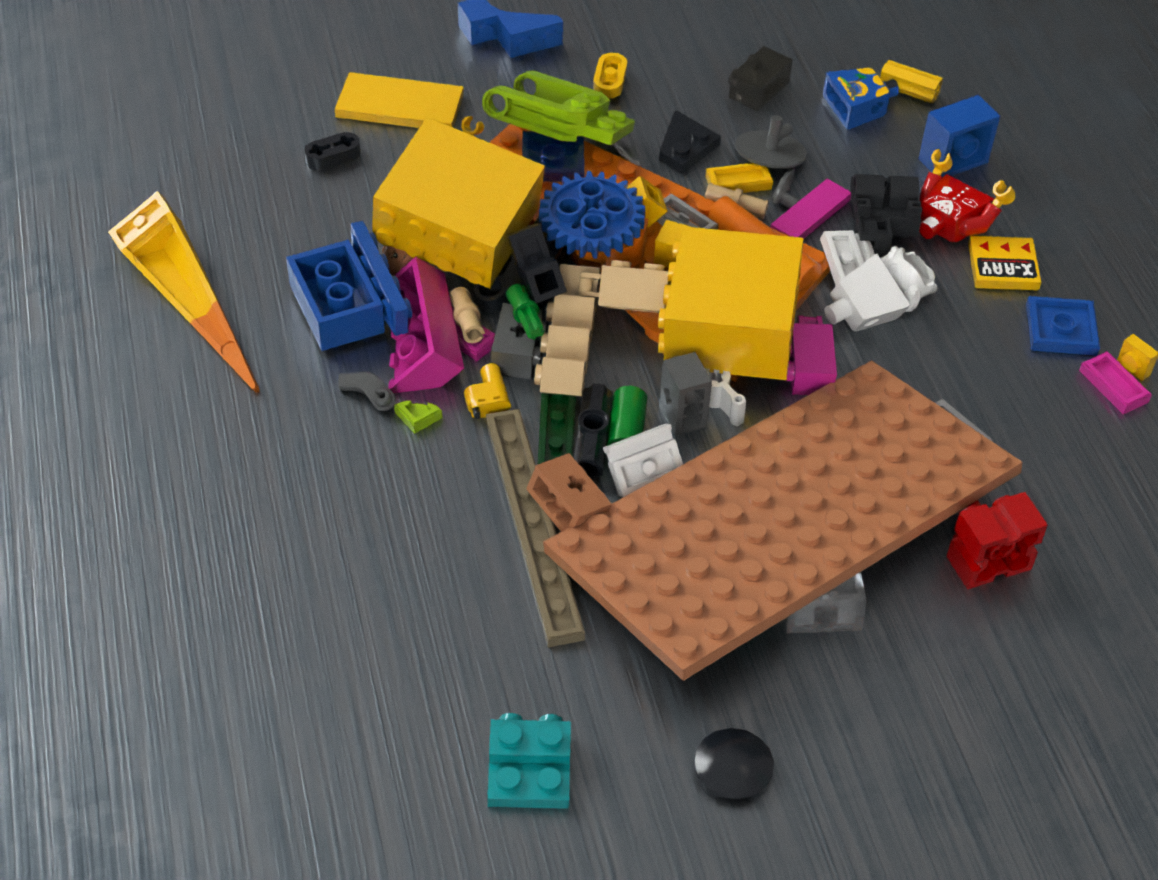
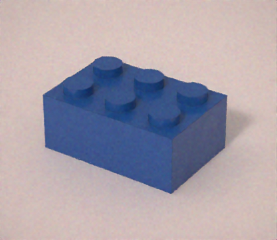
M349 240L286 257L290 287L321 351L385 333L383 304Z

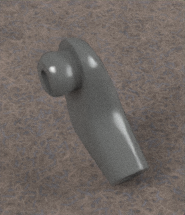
M368 371L340 373V391H355L365 394L379 411H388L395 405L394 393L374 373Z

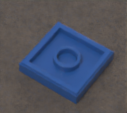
M1028 296L1026 309L1031 351L1098 356L1100 343L1094 301Z

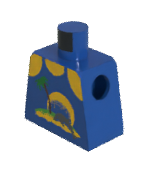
M871 68L832 71L826 73L823 97L848 130L883 117L887 112L889 98L896 97L899 88L895 79L882 81Z

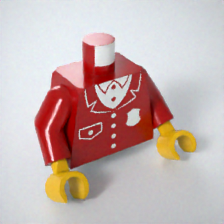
M939 149L935 150L931 156L934 165L933 172H928L919 195L920 207H922L920 234L926 239L939 235L950 242H958L968 236L985 233L1002 211L1000 209L1002 204L1008 205L1015 200L1014 189L1010 186L1005 192L1007 185L1003 180H1000L993 186V193L996 196L994 199L948 174L941 177L942 172H947L951 169L953 164L950 153H948L943 162H938L941 158V152Z

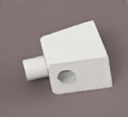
M875 254L835 286L830 293L834 303L826 306L824 312L831 324H836L845 319L851 330L857 332L898 319L908 309L910 304L878 254Z

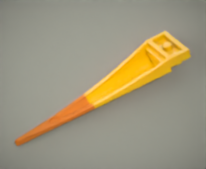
M157 191L108 231L119 250L186 318L255 392H259V386L182 221L177 217L166 199Z

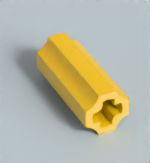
M891 60L884 64L880 74L882 81L895 79L900 93L932 104L937 100L943 83V78Z

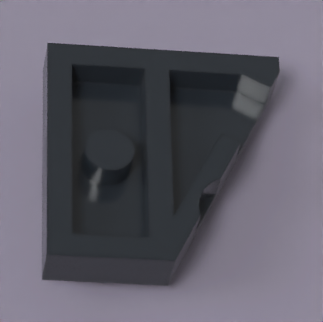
M676 110L673 113L660 148L659 161L683 174L720 146L721 136Z

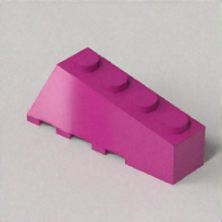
M415 257L394 275L399 281L401 296L403 299L407 298L410 302L412 318H408V333L395 336L391 330V338L396 340L395 353L390 354L389 366L394 368V379L389 380L388 388L393 393L441 388L464 369L445 273Z

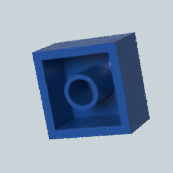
M979 95L928 112L918 159L932 173L934 169L931 160L932 153L937 149L940 150L941 158L938 162H943L947 154L950 153L953 163L952 167L947 172H942L941 177H944L946 174L953 176L988 163L1000 115Z

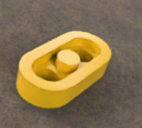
M606 53L598 60L593 90L602 92L609 99L619 96L623 90L627 73V59L619 53Z

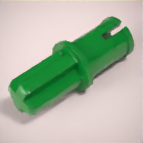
M520 284L512 285L507 290L506 297L513 307L514 319L522 324L528 338L535 340L537 336L542 337L545 330L538 316V305L531 300L524 285L522 287Z

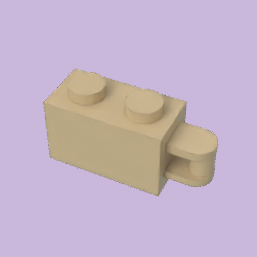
M612 260L611 266L602 265L601 274L580 273L578 296L599 299L598 306L602 308L659 313L660 308H666L667 306L663 305L665 284L671 285V282H668V271H664V265L645 263L644 269L631 268V262ZM593 280H600L599 292H592Z

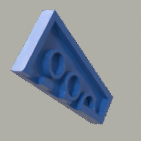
M364 221L351 223V245L383 304L384 320L395 336L408 333V318H412V308L407 298L403 299L401 296L397 277L391 276L389 272V263L386 255L379 253L376 236L373 232L369 233Z

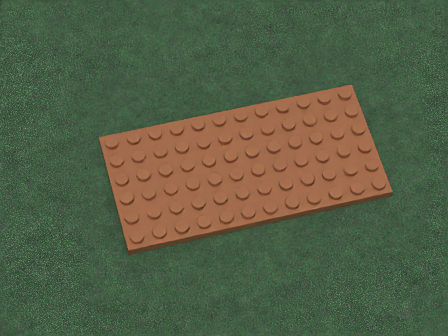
M871 360L840 377L835 383H829L612 503L610 509L601 514L590 516L583 524L575 528L569 527L543 541L544 553L684 681L1019 475L1022 471L1023 462Z

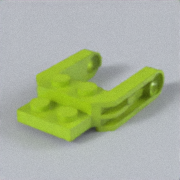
M532 70L520 74L514 81L513 89L499 85L486 91L482 98L483 109L491 118L560 141L576 142L577 136H584L612 145L633 132L635 120L627 118L626 114L621 111H608L610 99L602 92ZM525 79H531L535 83L536 92L533 95L525 91L523 86ZM495 94H499L504 98V110H498L494 106L493 96Z

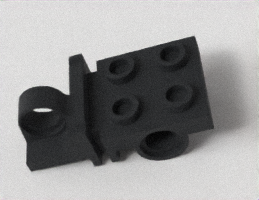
M855 174L851 176L850 192H852L851 199L854 218L856 219L854 233H858L859 241H870L874 253L878 254L881 258L890 252L893 236H915L918 238L922 213L921 202L918 201V177L889 175L888 178H884V175Z

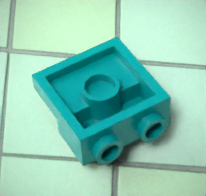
M506 713L501 715L499 720L491 719L488 807L569 809L571 721H563L562 717L556 714H545L539 720H523L519 714Z

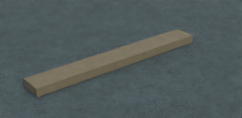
M520 409L486 414L487 429L547 646L554 647L585 641V631L569 576L544 553L543 541L556 535L553 522L526 489L536 464Z

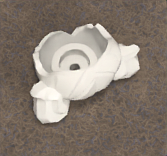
M894 246L891 247L887 255L880 258L910 304L905 312H913L921 298L937 291V284L934 282V271L925 264L920 256L915 255V252H905L904 248Z

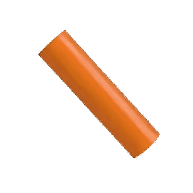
M728 196L718 199L708 214V218L719 224L718 230L780 235ZM803 251L799 291L821 277L822 266Z

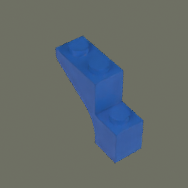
M487 0L458 2V26L471 45L498 39L510 58L563 45V20L557 15L507 12L492 6Z

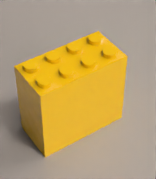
M426 117L373 196L372 232L375 234L377 241L384 246H391L405 251L413 258L418 257L443 271L452 272L466 278L473 284H480L490 289L512 253L506 234L527 227L539 208L545 166Z
M683 226L681 239H675L673 245V259L676 262L669 263L668 282H671V285L665 284L663 305L667 306L666 308H660L658 329H664V333L659 335L658 353H663L664 360L675 356L696 352L704 368L710 369L709 372L714 373V370H719L720 374H723V371H729L730 375L787 380L800 285L803 238Z

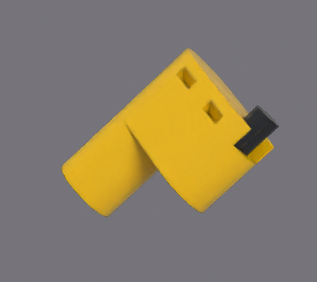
M494 363L486 364L480 370L483 383L470 385L463 392L468 411L471 412L472 418L475 419L484 418L489 413L511 409V403L499 366Z

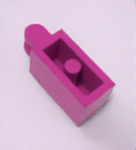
M798 315L797 323H794L790 361L787 380L785 381L791 382L792 395H810L829 383L836 382L837 369L832 324H823L822 316L804 317L803 315Z

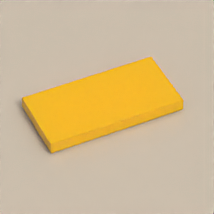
M349 72L335 107V117L420 128L426 117L454 127L464 96V86Z

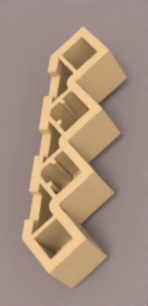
M560 264V272L567 292L555 296L554 302L548 301L546 321L552 322V325H549L548 333L544 332V335L541 337L540 352L546 353V357H543L542 365L536 364L534 385H540L541 393L583 397L585 374H587L590 342H592L598 299L578 296L580 273L601 274V270L598 267ZM593 280L592 292H599L600 280Z

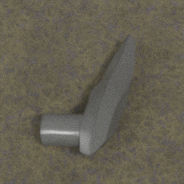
M791 168L783 175L772 196L773 203H781L789 209L799 202V199L788 193L791 190L795 168Z

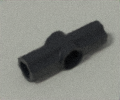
M593 383L588 388H584L581 411L578 416L577 438L573 457L583 467L592 481L596 477L603 475L605 461L603 447L607 446L613 402V391L609 390L605 384Z

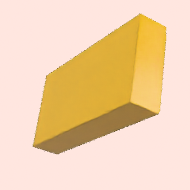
M755 163L706 168L705 177L708 184L713 183L733 191L740 189L743 190V193L772 190L773 180L767 167Z

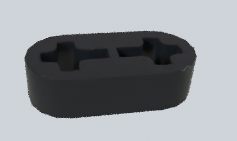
M343 132L310 142L304 148L306 166L312 170H324L353 161L361 153L359 137L351 132Z

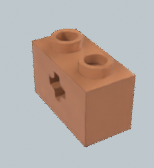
M570 453L536 465L526 488L561 532L569 527L575 528L583 524L590 516L601 514L610 509L612 505L606 495L597 487Z

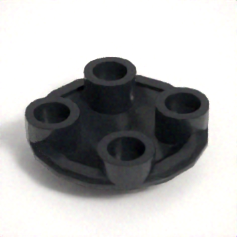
M727 728L717 730L702 740L696 749L694 766L707 795L715 798L743 799L759 797L765 793L767 785L773 777L774 760L770 748L760 737L747 730Z

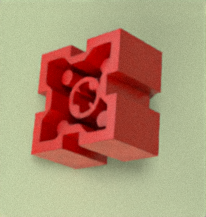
M1026 492L1013 496H1002L994 501L990 508L987 504L981 505L979 500H976L959 512L954 529L956 533L951 539L946 557L967 590L991 583L997 575L1004 574L1006 577L1029 571L1032 570L1038 554L1034 545L1042 543L1048 524Z

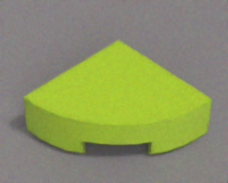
M410 400L394 405L395 414L414 434L443 418L442 410L429 402L425 405L411 403Z

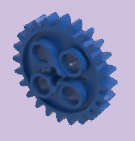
M587 171L586 177L583 178L575 172L574 180L563 176L562 185L553 182L552 191L545 190L544 199H540L539 222L541 223L542 232H547V241L556 240L557 249L566 245L567 254H571L575 249L579 250L580 258H583L586 252H591L593 258L597 259L598 252L601 251L607 257H610L611 249L613 248L621 253L623 252V244L632 246L633 238H640L641 229H644L645 206L642 205L643 197L637 196V188L628 189L627 180L617 183V175L605 179L604 172L602 171L598 177H593L591 171Z

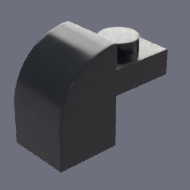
M535 223L506 234L516 262L514 263L522 285L527 288L532 301L539 303L567 292L557 260L550 256L540 224Z

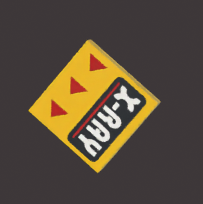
M970 236L968 247L975 288L1039 291L1041 277L1033 238Z

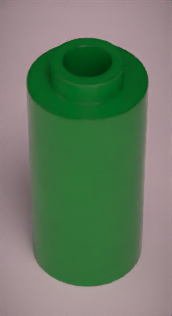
M629 385L615 390L607 446L644 432L648 397L641 388Z

